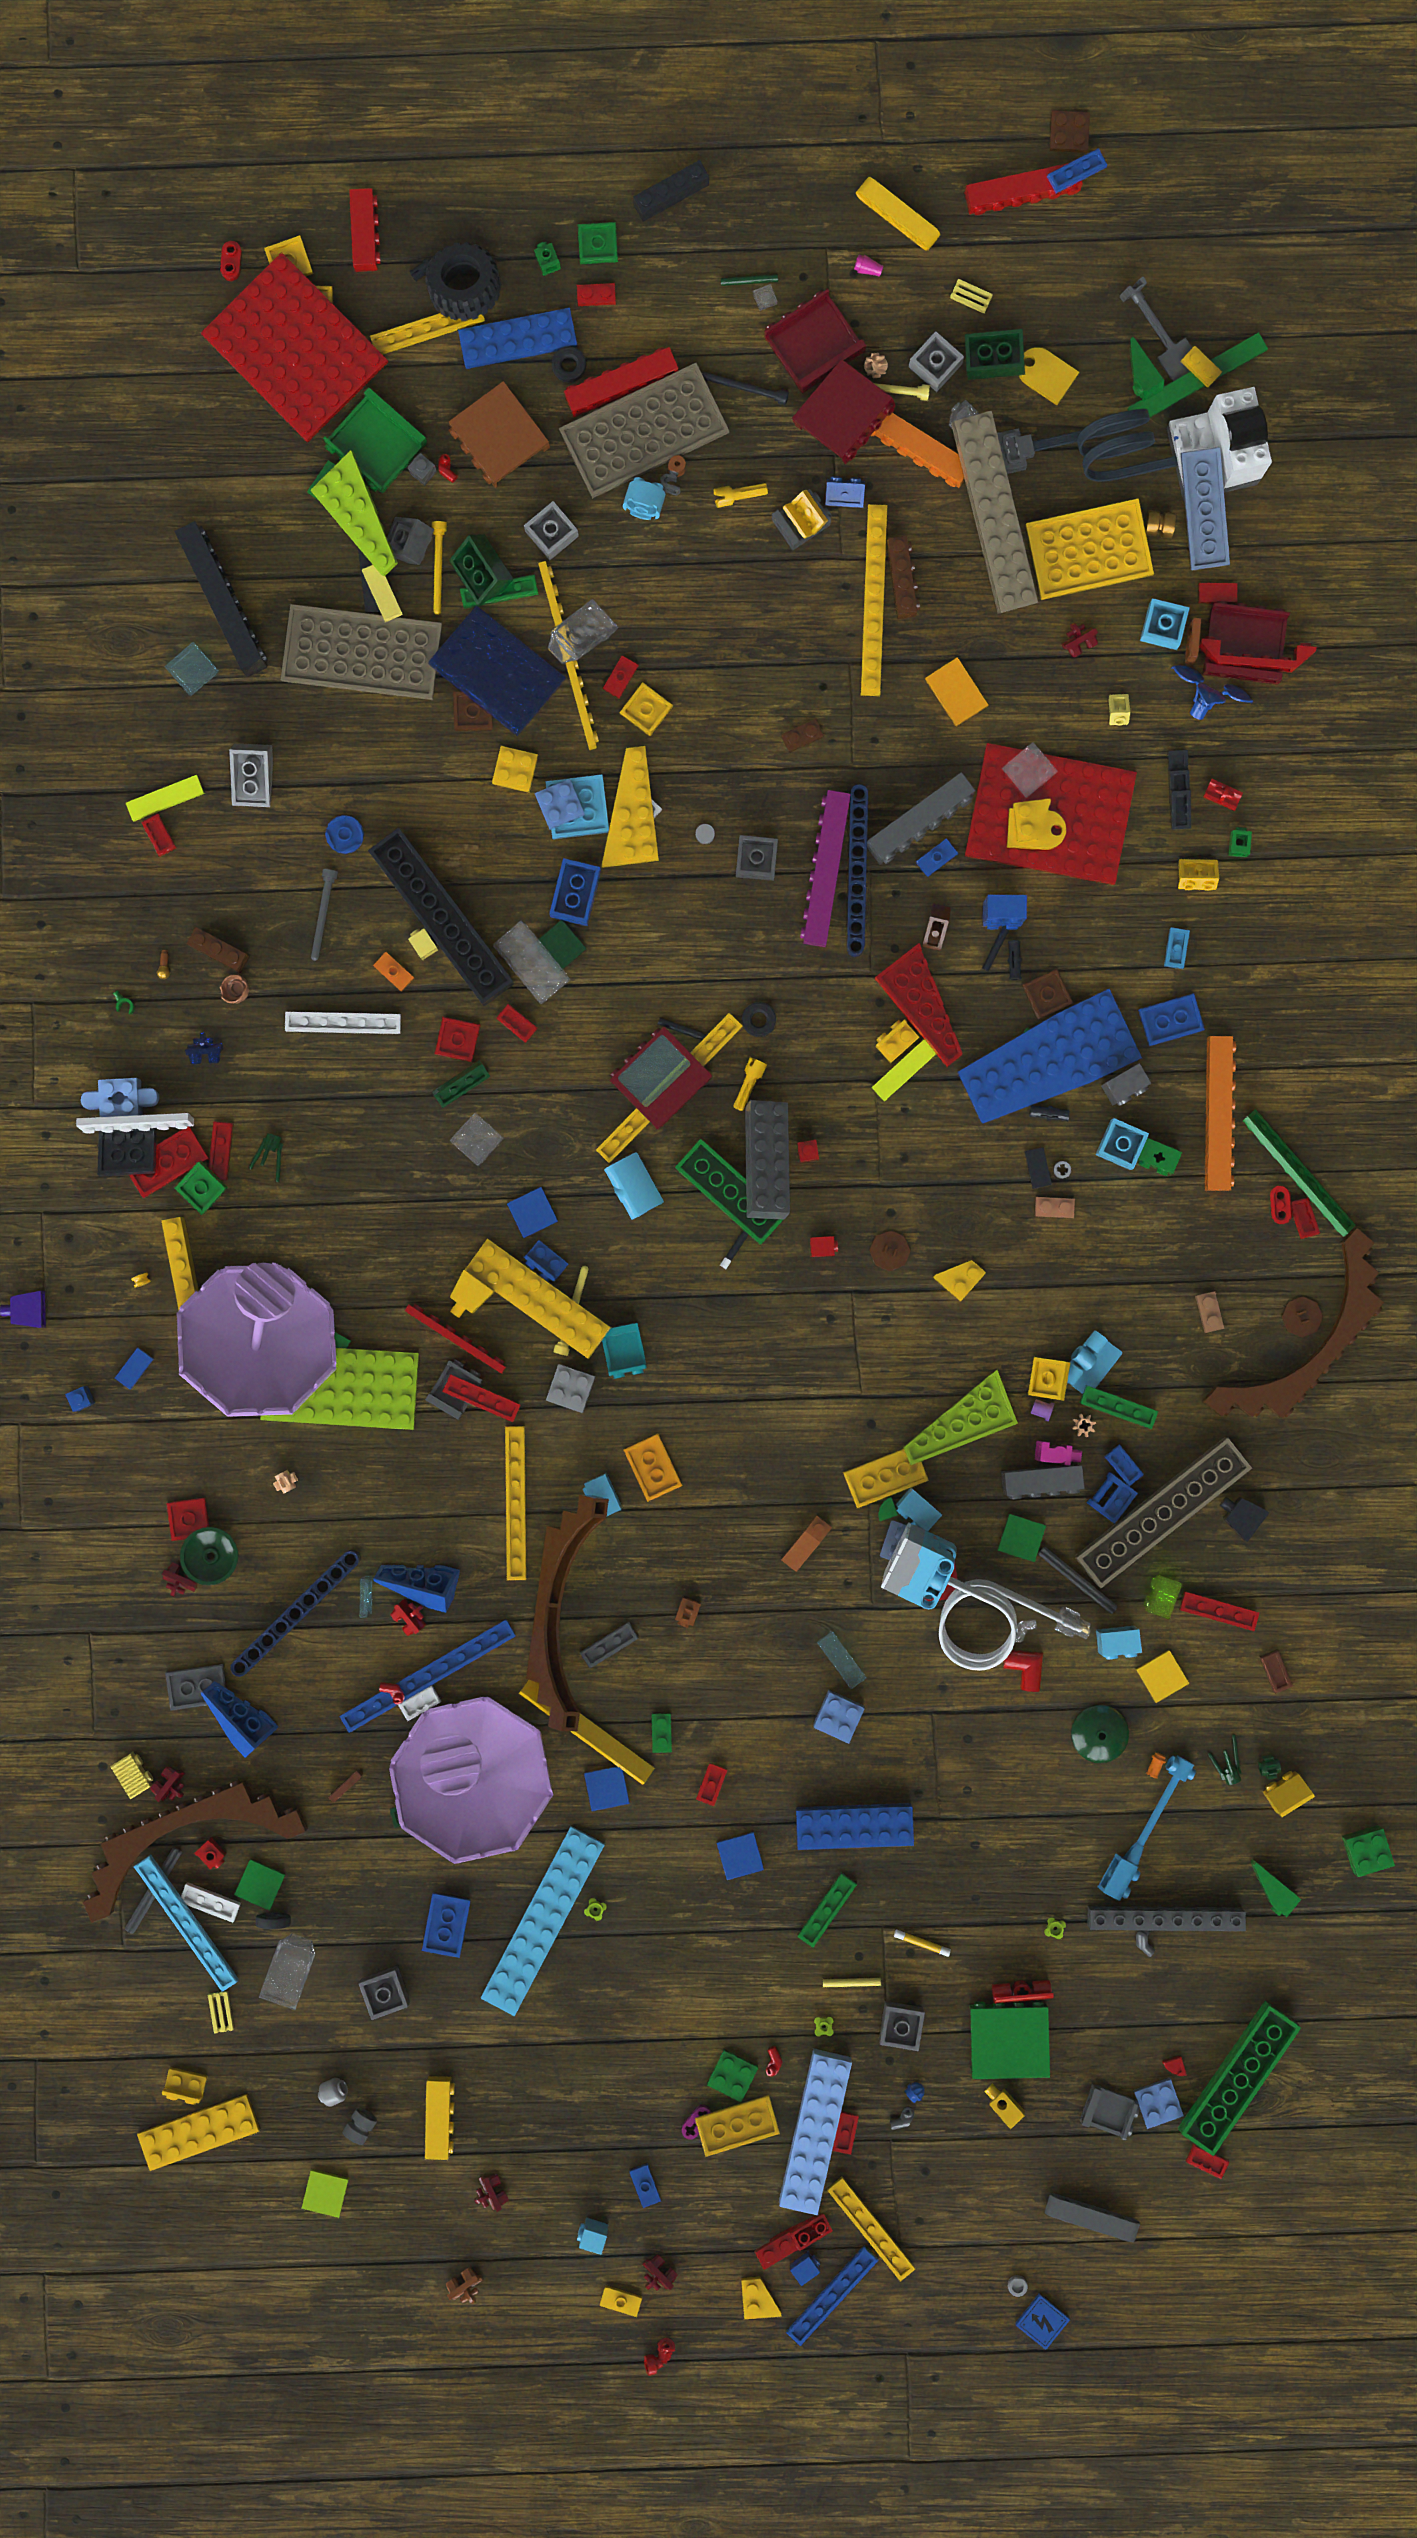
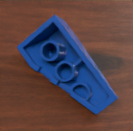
M381 1565L373 1580L427 1608L446 1613L454 1599L460 1570L442 1565H435V1568H424V1565H417V1568H406L404 1565Z
M215 1681L201 1692L202 1697L227 1737L245 1758L278 1728V1725L264 1711L256 1710L250 1706L249 1702L246 1700L243 1702L235 1697L233 1692Z

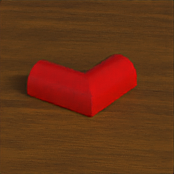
M1011 1650L1010 1654L1003 1661V1668L1022 1670L1020 1689L1040 1692L1043 1652Z

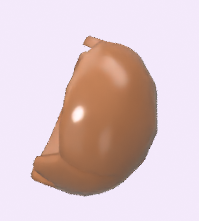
M229 975L220 986L221 998L227 1003L238 1004L244 1001L249 994L247 980L240 975Z

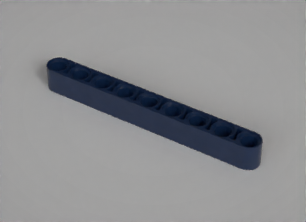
M860 784L855 785L851 789L849 814L847 952L853 957L860 956L865 947L868 790ZM862 791L864 797L857 799L854 796V792ZM855 810H861L864 813V816L861 818H856L853 812ZM861 829L863 836H854L853 830ZM858 847L862 849L863 854L855 856L852 850ZM856 866L860 867L862 874L855 875L852 869ZM856 885L860 886L862 892L854 894L851 888ZM856 904L862 909L857 914L851 910V907ZM855 923L859 924L861 926V931L857 933L853 932L851 930V925ZM852 943L860 944L861 949L858 952L852 951L850 948Z
M356 1550L345 1552L233 1661L231 1672L238 1677L248 1673L360 1563L361 1556ZM348 1554H353L356 1557L354 1564L347 1562ZM336 1567L342 1571V1576L339 1578L333 1575V1569ZM320 1581L327 1582V1591H322L319 1588ZM308 1594L314 1597V1603L311 1605L305 1601V1597ZM293 1608L300 1610L301 1615L299 1618L292 1616ZM282 1621L287 1625L286 1631L278 1629L279 1622ZM265 1635H270L273 1638L272 1645L264 1642ZM251 1649L258 1650V1658H253L250 1655ZM238 1662H242L245 1665L244 1672H240L237 1669L236 1665Z

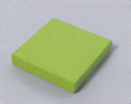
M311 2169L301 2209L339 2218L349 2178Z

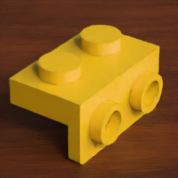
M808 490L802 491L791 503L783 507L787 516L794 523L803 538L816 534L828 522V519Z

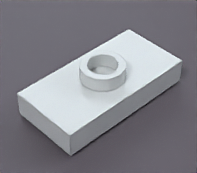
M433 1685L403 1701L398 1706L407 1721L440 1703L441 1699Z

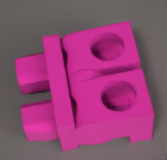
M1036 1441L1035 1460L1070 1466L1071 1462H1081L1082 1451L1074 1450L1070 1445L1061 1444V1446L1052 1445L1049 1447V1442Z

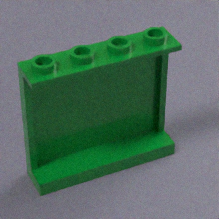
M368 387L364 392L365 397L336 430L328 438L324 436L323 440L326 444L325 448L331 454L336 453L340 456L339 460L352 450L358 467L361 469L362 477L368 481L367 485L374 492L378 490L382 494L427 445L426 437Z
M1034 2000L1032 2003L1015 2001L1012 2004H1005V2002L985 2004V2002L978 2001L974 2002V2005H969L972 2079L1050 2078L1049 2014L1046 2003H1043L1041 2000Z

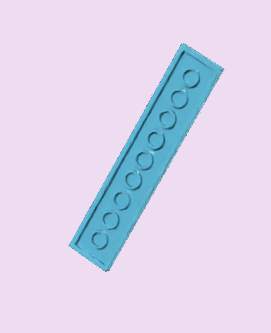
M570 1826L488 1982L481 1999L513 2016L516 2015L605 1843Z

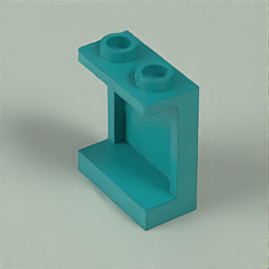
M638 1323L611 1328L602 1340L609 1376L613 1375L614 1379L625 1377L626 1372L632 1371L633 1375L644 1373L643 1369L647 1368Z

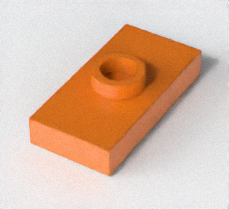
M387 952L373 965L401 992L414 979Z

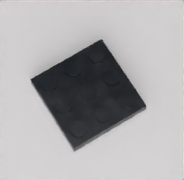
M150 1128L148 1131L132 1129L129 1132L113 1130L110 1133L99 1131L97 1175L104 1177L156 1173L157 1128Z

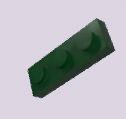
M479 1060L433 1090L432 1094L441 1107L444 1108L488 1079L490 1075Z

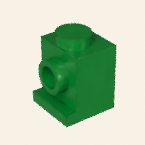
M539 243L536 246L537 249H534V254L542 275L545 276L560 270V262L552 243Z
M1237 827L1230 832L1228 856L1247 858L1250 855L1252 831H1247V828ZM1236 840H1241L1242 845L1238 846Z

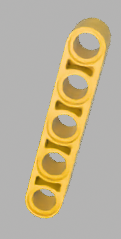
M868 177L856 191L857 197L922 249L928 251L939 238L940 232L937 228L873 178Z

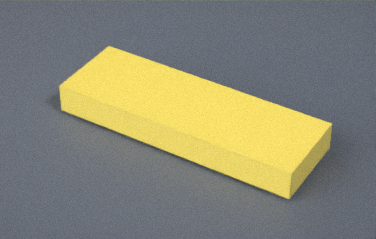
M374 565L362 569L384 621L387 622L403 615L386 577L382 576Z

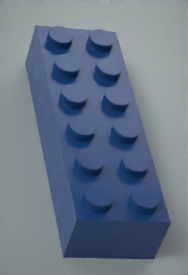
M911 1803L796 1807L798 1850L914 1846L913 1808Z

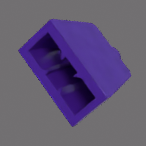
M45 1291L11 1296L10 1305H0V1315L11 1316V1324L46 1328Z

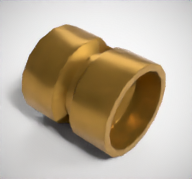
M1148 510L1145 523L1146 535L1156 536L1160 534L1161 537L1172 538L1176 513L1164 512L1162 515L1160 511Z

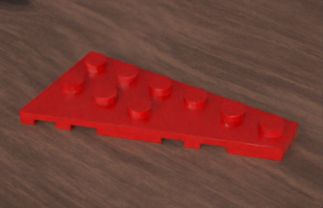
M918 943L878 974L875 980L948 1067L961 1057L963 1053L952 1030L948 1014H946L943 1007V1001L934 978L929 971L921 945Z

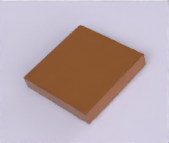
M1194 618L1187 628L1185 665L1192 666L1198 658L1201 618Z

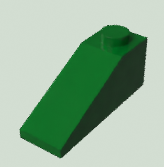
M1132 337L1129 349L1133 391L1136 396H1140L1145 401L1163 391L1164 379L1136 339Z
M1252 1859L1251 1865L1268 1902L1272 1905L1270 1909L1278 1916L1283 1914L1288 1917L1301 1899Z

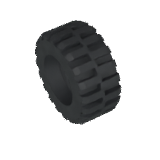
M466 242L461 245L460 243H454V246L451 247L448 245L443 248L442 252L439 250L435 254V259L432 258L428 263L429 267L426 268L425 273L427 289L436 310L440 311L445 317L450 316L453 320L459 318L461 321H468V318L474 320L482 314L483 316L488 313L487 310L492 309L495 301L499 299V292L501 290L500 277L493 256H490L486 249H481V246L476 244L471 246V243ZM461 274H474L479 277L478 281L468 289L454 290L448 287L449 282Z

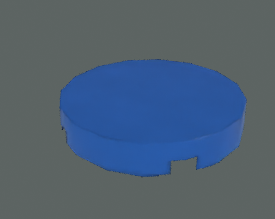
M341 815L329 822L325 836L327 843L333 850L338 853L348 854L356 851L361 846L364 839V831L357 819Z

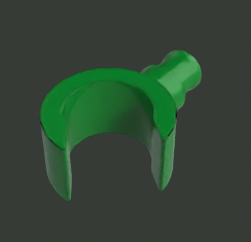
M119 991L114 992L113 995L117 1001V1012H120L123 1003L128 1002L130 1004L129 1014L132 1015L135 1010L134 1003L124 998Z

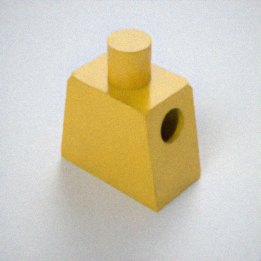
M463 1270L450 1298L456 1301L450 1312L460 1318L465 1310L474 1313L495 1291L468 1271Z
M992 2083L984 2091L992 2099L989 2105L1010 2129L1025 2116V2110L1004 2088L999 2091ZM1004 2100L1007 2104L1001 2106L998 2102Z

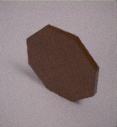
M891 1230L875 1236L869 1250L875 1266L887 1271L905 1266L911 1252L905 1236Z
M1302 1296L1287 1302L1281 1318L1288 1332L1303 1338L1317 1332L1323 1315L1317 1302Z

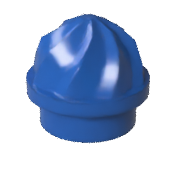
M917 2082L907 2085L908 2088L904 2091L913 2103L917 2100L921 2101L925 2094L923 2085Z

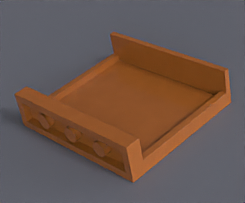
M504 381L448 422L450 426L448 431L452 437L459 439L462 443L460 444L461 449L466 455L468 453L471 455L473 465L477 470L481 469L484 474L482 476L488 485L492 483L495 488L497 487V482L541 450L545 452L550 448L547 438Z

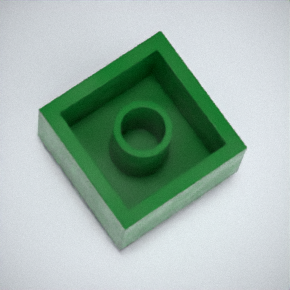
M1379 1825L1342 1836L1352 1872L1357 1877L1395 1866L1384 1829Z

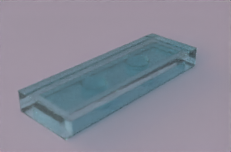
M833 1631L817 1642L851 1689L867 1678Z

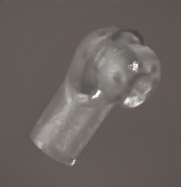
M1035 1619L1017 1624L1016 1642L1019 1643L1024 1640L1027 1630L1037 1629Z

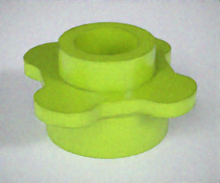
M591 1898L589 1906L585 1909L584 1913L586 1916L599 1921L602 1919V1913L606 1910L607 1906L604 1902L600 1903L595 1898Z
M1052 1917L1047 1920L1048 1926L1044 1930L1045 1935L1061 1939L1066 1923L1063 1920L1057 1921Z
M816 2017L814 2020L816 2024L815 2035L832 2036L834 2033L832 2029L833 2019L831 2017Z

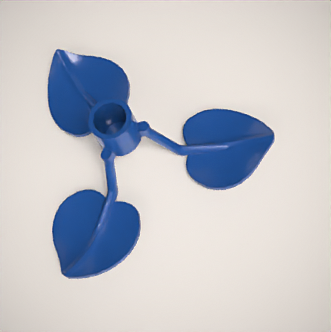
M1176 665L1171 668L1185 681L1197 685L1195 698L1193 699L1195 703L1190 710V714L1196 719L1203 720L1208 709L1211 710L1214 704L1225 703L1226 698L1224 695H1229L1236 701L1253 703L1250 696L1236 685L1225 684V690L1219 692L1200 683L1204 682V677L1197 670L1183 665Z

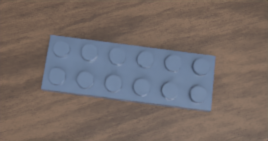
M1220 447L1182 452L1181 464L1191 570L1230 565Z

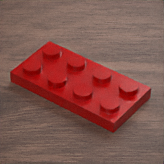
M187 1126L186 1129H182L156 1145V1173L129 1176L142 1198H146L189 1172L198 1161L204 1163L209 1160V1157L191 1127Z

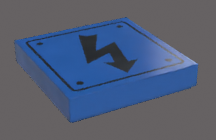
M1039 2293L1016 2321L1015 2325L1046 2350L1070 2321V2318Z

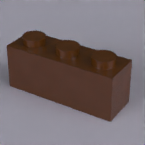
M197 927L194 928L186 943L195 950L239 973L242 972L249 959L246 953Z

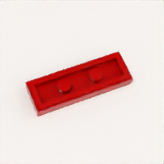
M213 1121L208 1168L220 1180H228L234 1124Z

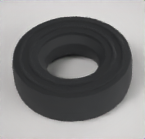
M563 347L554 354L552 369L559 380L567 383L575 382L585 373L586 360L582 352L577 348ZM573 358L576 361V368L573 371H565L561 366L564 359Z
M752 1003L743 1012V1027L752 1036H766L772 1032L776 1025V1014L772 1007L766 1003ZM757 1012L765 1014L767 1018L765 1025L762 1027H756L752 1023L751 1018Z
M270 1912L256 1916V1927L262 1929H282L289 1927L291 1924V1916L286 1913Z

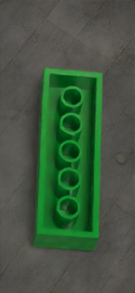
M702 1139L676 1165L675 1169L758 1244L761 1245L783 1221L782 1219L747 1218L746 1179Z

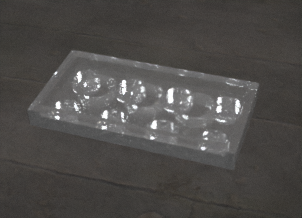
M523 920L519 921L493 944L494 948L540 1004L547 1001L571 980Z

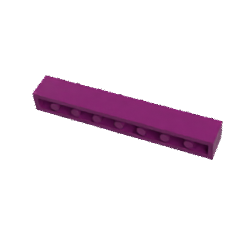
M828 790L827 796L823 795L821 807H825L824 814H820L818 824L822 826L821 833H817L815 844H818L819 847L818 852L814 851L812 863H816L815 871L811 870L809 882H813L812 890L808 889L806 901H810L809 908H805L803 917L807 922L806 927H802L800 938L804 939L803 944L826 947L849 807V793Z

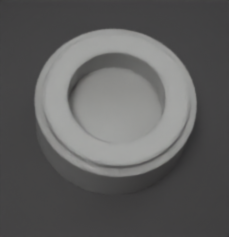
M702 824L696 829V839L700 843L708 844L713 841L715 832L712 826Z
M1014 2275L1008 2281V2289L1013 2296L1020 2297L1027 2292L1028 2285L1024 2277Z

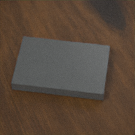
M224 1664L165 1672L170 1711L206 1706L207 1703L202 1697L201 1692L214 1681L227 1689Z

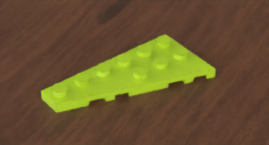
M350 450L311 489V492L382 576H386L398 562L384 532L383 524L378 517V512L369 489L362 477L361 469L356 462L355 454Z
M998 1370L991 1373L903 1447L910 1465L1018 1424Z

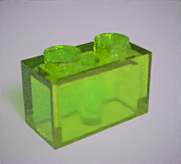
M1159 1574L1156 1578L1154 1577L1150 1588H1152L1150 1596L1147 1595L1144 1601L1145 1611L1169 1620L1182 1583Z

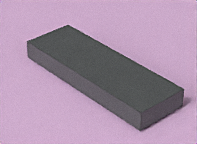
M627 1622L580 1651V1654L588 1667L592 1668L639 1639L630 1622Z

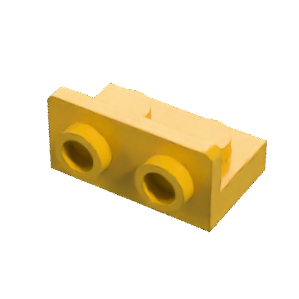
M1179 859L1178 889L1207 891L1217 889L1219 881L1218 860Z
M905 1019L902 1022L900 1020L895 1022L891 1026L892 1031L888 1035L884 1032L877 1039L878 1043L875 1047L890 1063L919 1039V1036L907 1024Z
M170 2067L162 2095H165L170 2100L182 2099L192 2105L200 2103L208 2076Z

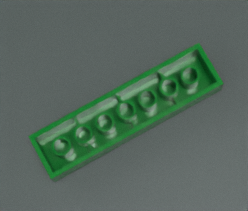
M1264 2001L1178 2126L1180 2133L1214 2156L1300 2031L1301 2027L1299 2024L1267 2001Z

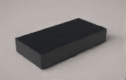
M1044 1147L1025 1151L1032 1189L1052 1185Z

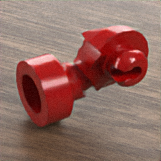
M663 2338L657 2344V2357L653 2354L644 2356V2365L648 2376L656 2374L658 2369L664 2367L663 2364H667L670 2360L672 2353L675 2351V2344L671 2339Z

